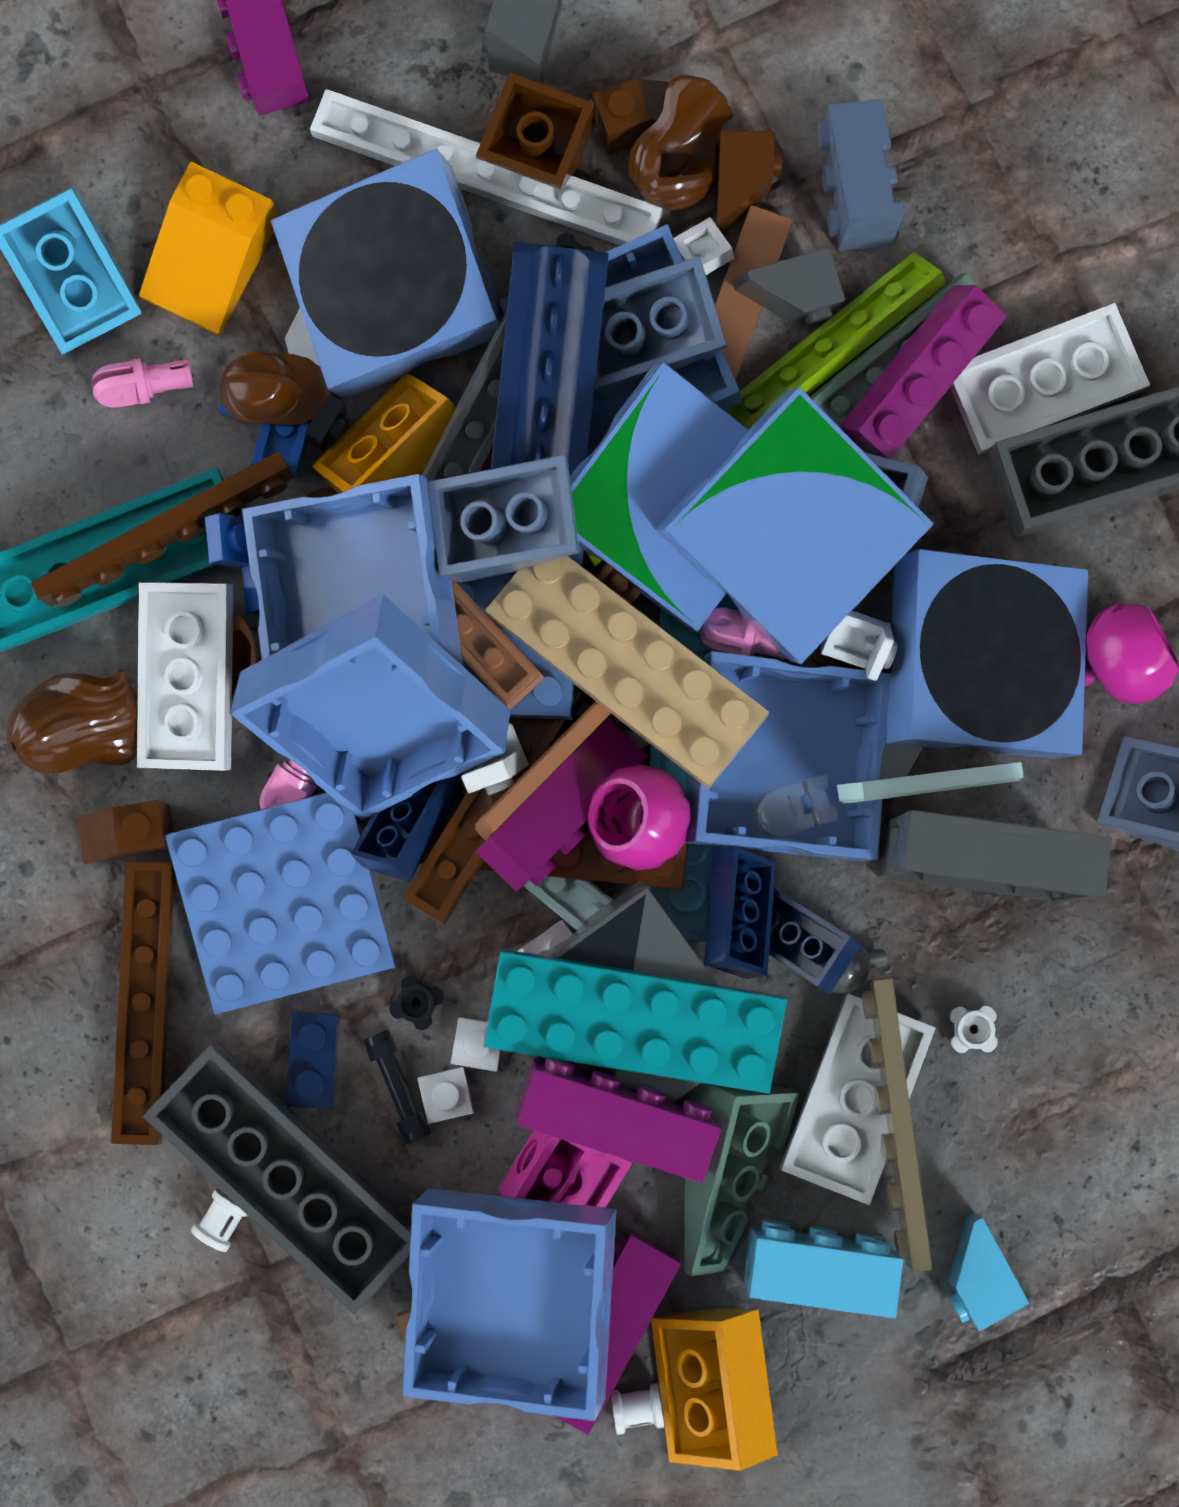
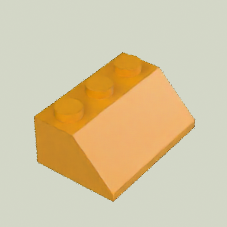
M407 373L311 467L338 494L355 486L416 474L421 475L456 407L446 396Z
M716 1308L653 1317L651 1324L669 1462L741 1471L777 1456L759 1310Z

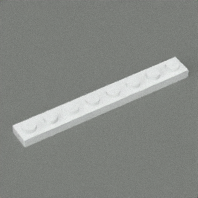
M325 89L310 127L312 137L394 166L437 148L452 165L461 190L619 246L656 230L662 216L663 208L571 176L563 189L560 190L476 158L481 143Z

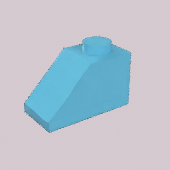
M975 1212L967 1215L948 1278V1282L955 1294L949 1296L948 1300L961 1323L969 1320L980 1332L1029 1305V1302L984 1219Z

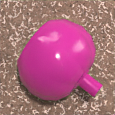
M1136 603L1131 605L1115 604L1098 613L1086 631V654L1090 664L1085 666L1084 687L1099 681L1106 693L1117 701L1141 704L1157 699L1173 686L1179 674V663L1163 629L1148 606Z
M645 765L620 768L602 780L593 792L587 816L589 831L597 850L612 863L635 871L657 868L675 856L684 845L687 828L690 823V803L686 799L680 783L671 774Z

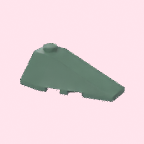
M700 1083L692 1089L690 1100L709 1106L713 1110L712 1114L716 1115L722 1129L703 1183L685 1178L684 1272L686 1274L697 1276L724 1272L748 1222V1217L744 1210L756 1189L762 1191L769 1178L763 1174V1171L774 1148L782 1151L789 1136L799 1092L771 1084L770 1094Z

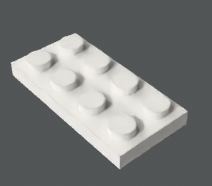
M1113 303L974 357L950 386V389L976 451L980 455L988 452L997 441L1076 418L1143 392L1150 386V383L1117 306Z
M139 583L137 768L231 770L232 715L230 711L232 707L233 584Z
M845 993L782 1160L780 1170L870 1205L885 1166L881 1134L888 1133L886 1114H878L875 1101V1086H881L882 1083L879 1066L872 1067L868 1049V1039L875 1038L873 1019L865 1018L861 998ZM897 1013L908 1095L910 1098L936 1028Z

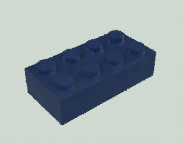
M457 776L438 780L419 789L411 797L380 812L373 813L351 855L362 867L368 870L410 882L463 783Z
M736 846L714 851L704 965L744 979L767 976L776 862Z
M774 888L769 955L830 995L862 944Z

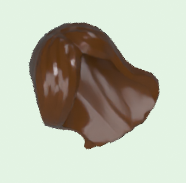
M680 75L671 79L666 89L663 111L660 117L636 140L629 154L627 169L631 181L649 203L667 210L688 208L704 199L717 182L718 135L724 123L733 118V113L731 112V107L727 104L728 101L725 95L706 78Z
M118 669L113 676L107 678L78 673L55 675L29 692L13 709L7 720V743L25 766L34 771L48 774L65 772L86 763L98 762L115 766L128 764L137 755L138 697L134 688L130 686L129 679L126 678L123 669Z

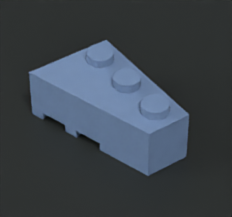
M878 99L828 104L824 121L817 124V139L819 150H826L828 165H823L822 182L824 193L832 194L833 208L827 211L829 236L837 237L838 251L892 246L905 213L902 202L894 203L892 184H897L898 177L896 167L890 168L888 149L891 148L883 101Z

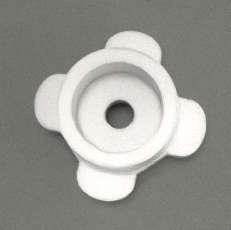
M961 1006L954 1008L950 1013V1020L954 1023L955 1035L951 1039L952 1048L959 1053H965L968 1049H981L984 1052L993 1051L998 1044V1040L995 1037L994 1024L997 1018L996 1012L989 1006H982L979 1010H966ZM972 1025H976L978 1028L975 1034H972L969 1030Z

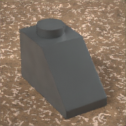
M830 248L746 271L732 281L735 291L788 322L805 318L808 325L833 316L831 312L833 307L846 301Z

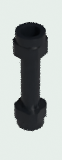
M389 1029L364 1039L363 1042L371 1062L377 1061L401 1119L396 1124L405 1144L430 1135L432 1132L427 1123L424 1111L418 1113L393 1053L398 1051V1048Z

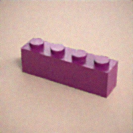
M217 0L222 19L230 17L233 31L226 32V37L233 60L241 58L245 71L237 74L244 101L253 100L259 115L310 102L283 0Z
M953 285L839 425V428L865 453L892 459L1006 319L1007 315L977 285Z
M607 717L487 839L476 853L516 892L529 880L537 886L556 867L550 858L559 849L565 855L568 854L585 836L579 828L588 820L587 816L591 797L598 784L617 769L640 765L648 755Z
M547 1057L545 1062L533 1058L515 1111L518 1126L703 1183L722 1129L716 1115L712 1114L713 1110L709 1106L693 1100H685L684 1105L666 1100L667 1095L664 1092L649 1086L640 1085L638 1091L620 1085L621 1080L605 1072L593 1071L592 1076L574 1071L575 1066L565 1060Z
M632 1229L629 1230L625 1239L617 1235L614 1243L606 1399L596 1420L681 1265L678 1255ZM555 1416L586 1435H589L596 1420Z

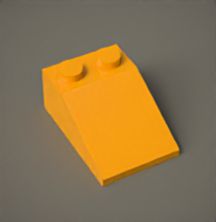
M190 161L169 202L139 297L220 336L274 233L271 220L279 217L273 201Z

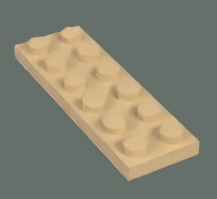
M568 556L518 570L485 610L488 617L708 790L769 715L768 710Z

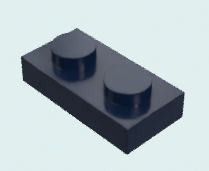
M291 1012L286 1105L288 1107L335 1108L340 1014Z

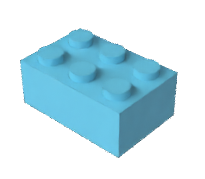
M768 1219L762 1220V1227L750 1225L743 1283L750 1298L896 1319L903 1258L891 1247L890 1243L884 1242L885 1237L868 1233H856L855 1240L844 1239L837 1235V1230L819 1226H809V1233L795 1232V1230L790 1229V1223Z

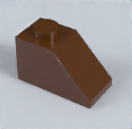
M635 78L592 93L595 105L596 126L608 156L632 148L636 140L658 120L663 111L665 93L670 82Z
M720 130L715 225L722 234L738 222L749 211L751 205L755 206L770 193L773 176L781 177L783 150L774 148L775 132Z
M159 800L112 807L77 818L83 864L167 851L169 849L165 835L174 832L170 804Z

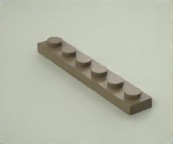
M893 978L868 980L869 990L862 991V1004L865 1018L873 1019L875 1038L868 1039V1049L872 1067L879 1066L882 1085L875 1086V1101L878 1114H886L888 1133L881 1134V1145L885 1163L892 1162L895 1181L887 1183L888 1197L891 1210L899 1211L901 1230H894L896 1252L905 1259L906 1265L912 1272L932 1270Z

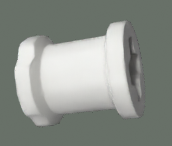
M215 1189L212 1194L213 1203L201 1223H195L190 1231L206 1245L226 1252L231 1246L230 1236L242 1216L248 1215L220 1189Z
M658 1383L650 1384L648 1390L621 1394L618 1389L612 1391L611 1399L617 1435L625 1434L626 1428L655 1424L657 1429L664 1428Z

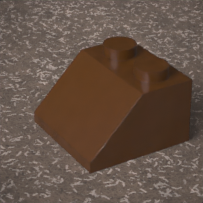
M509 72L477 151L476 158L562 190L580 165L595 127V105L590 101Z

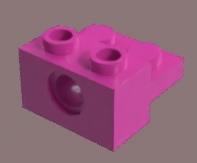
M533 1130L498 1190L503 1197L606 1208L631 1167L632 1162Z

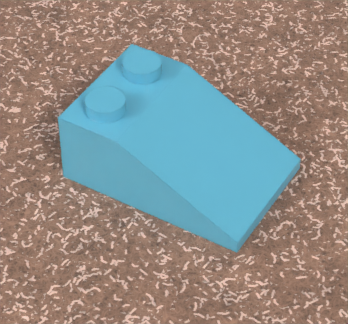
M76 185L0 223V249L62 355L142 314L96 219Z

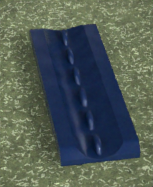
M514 242L491 469L565 455L568 461L569 476H571L580 462L587 458L609 253Z

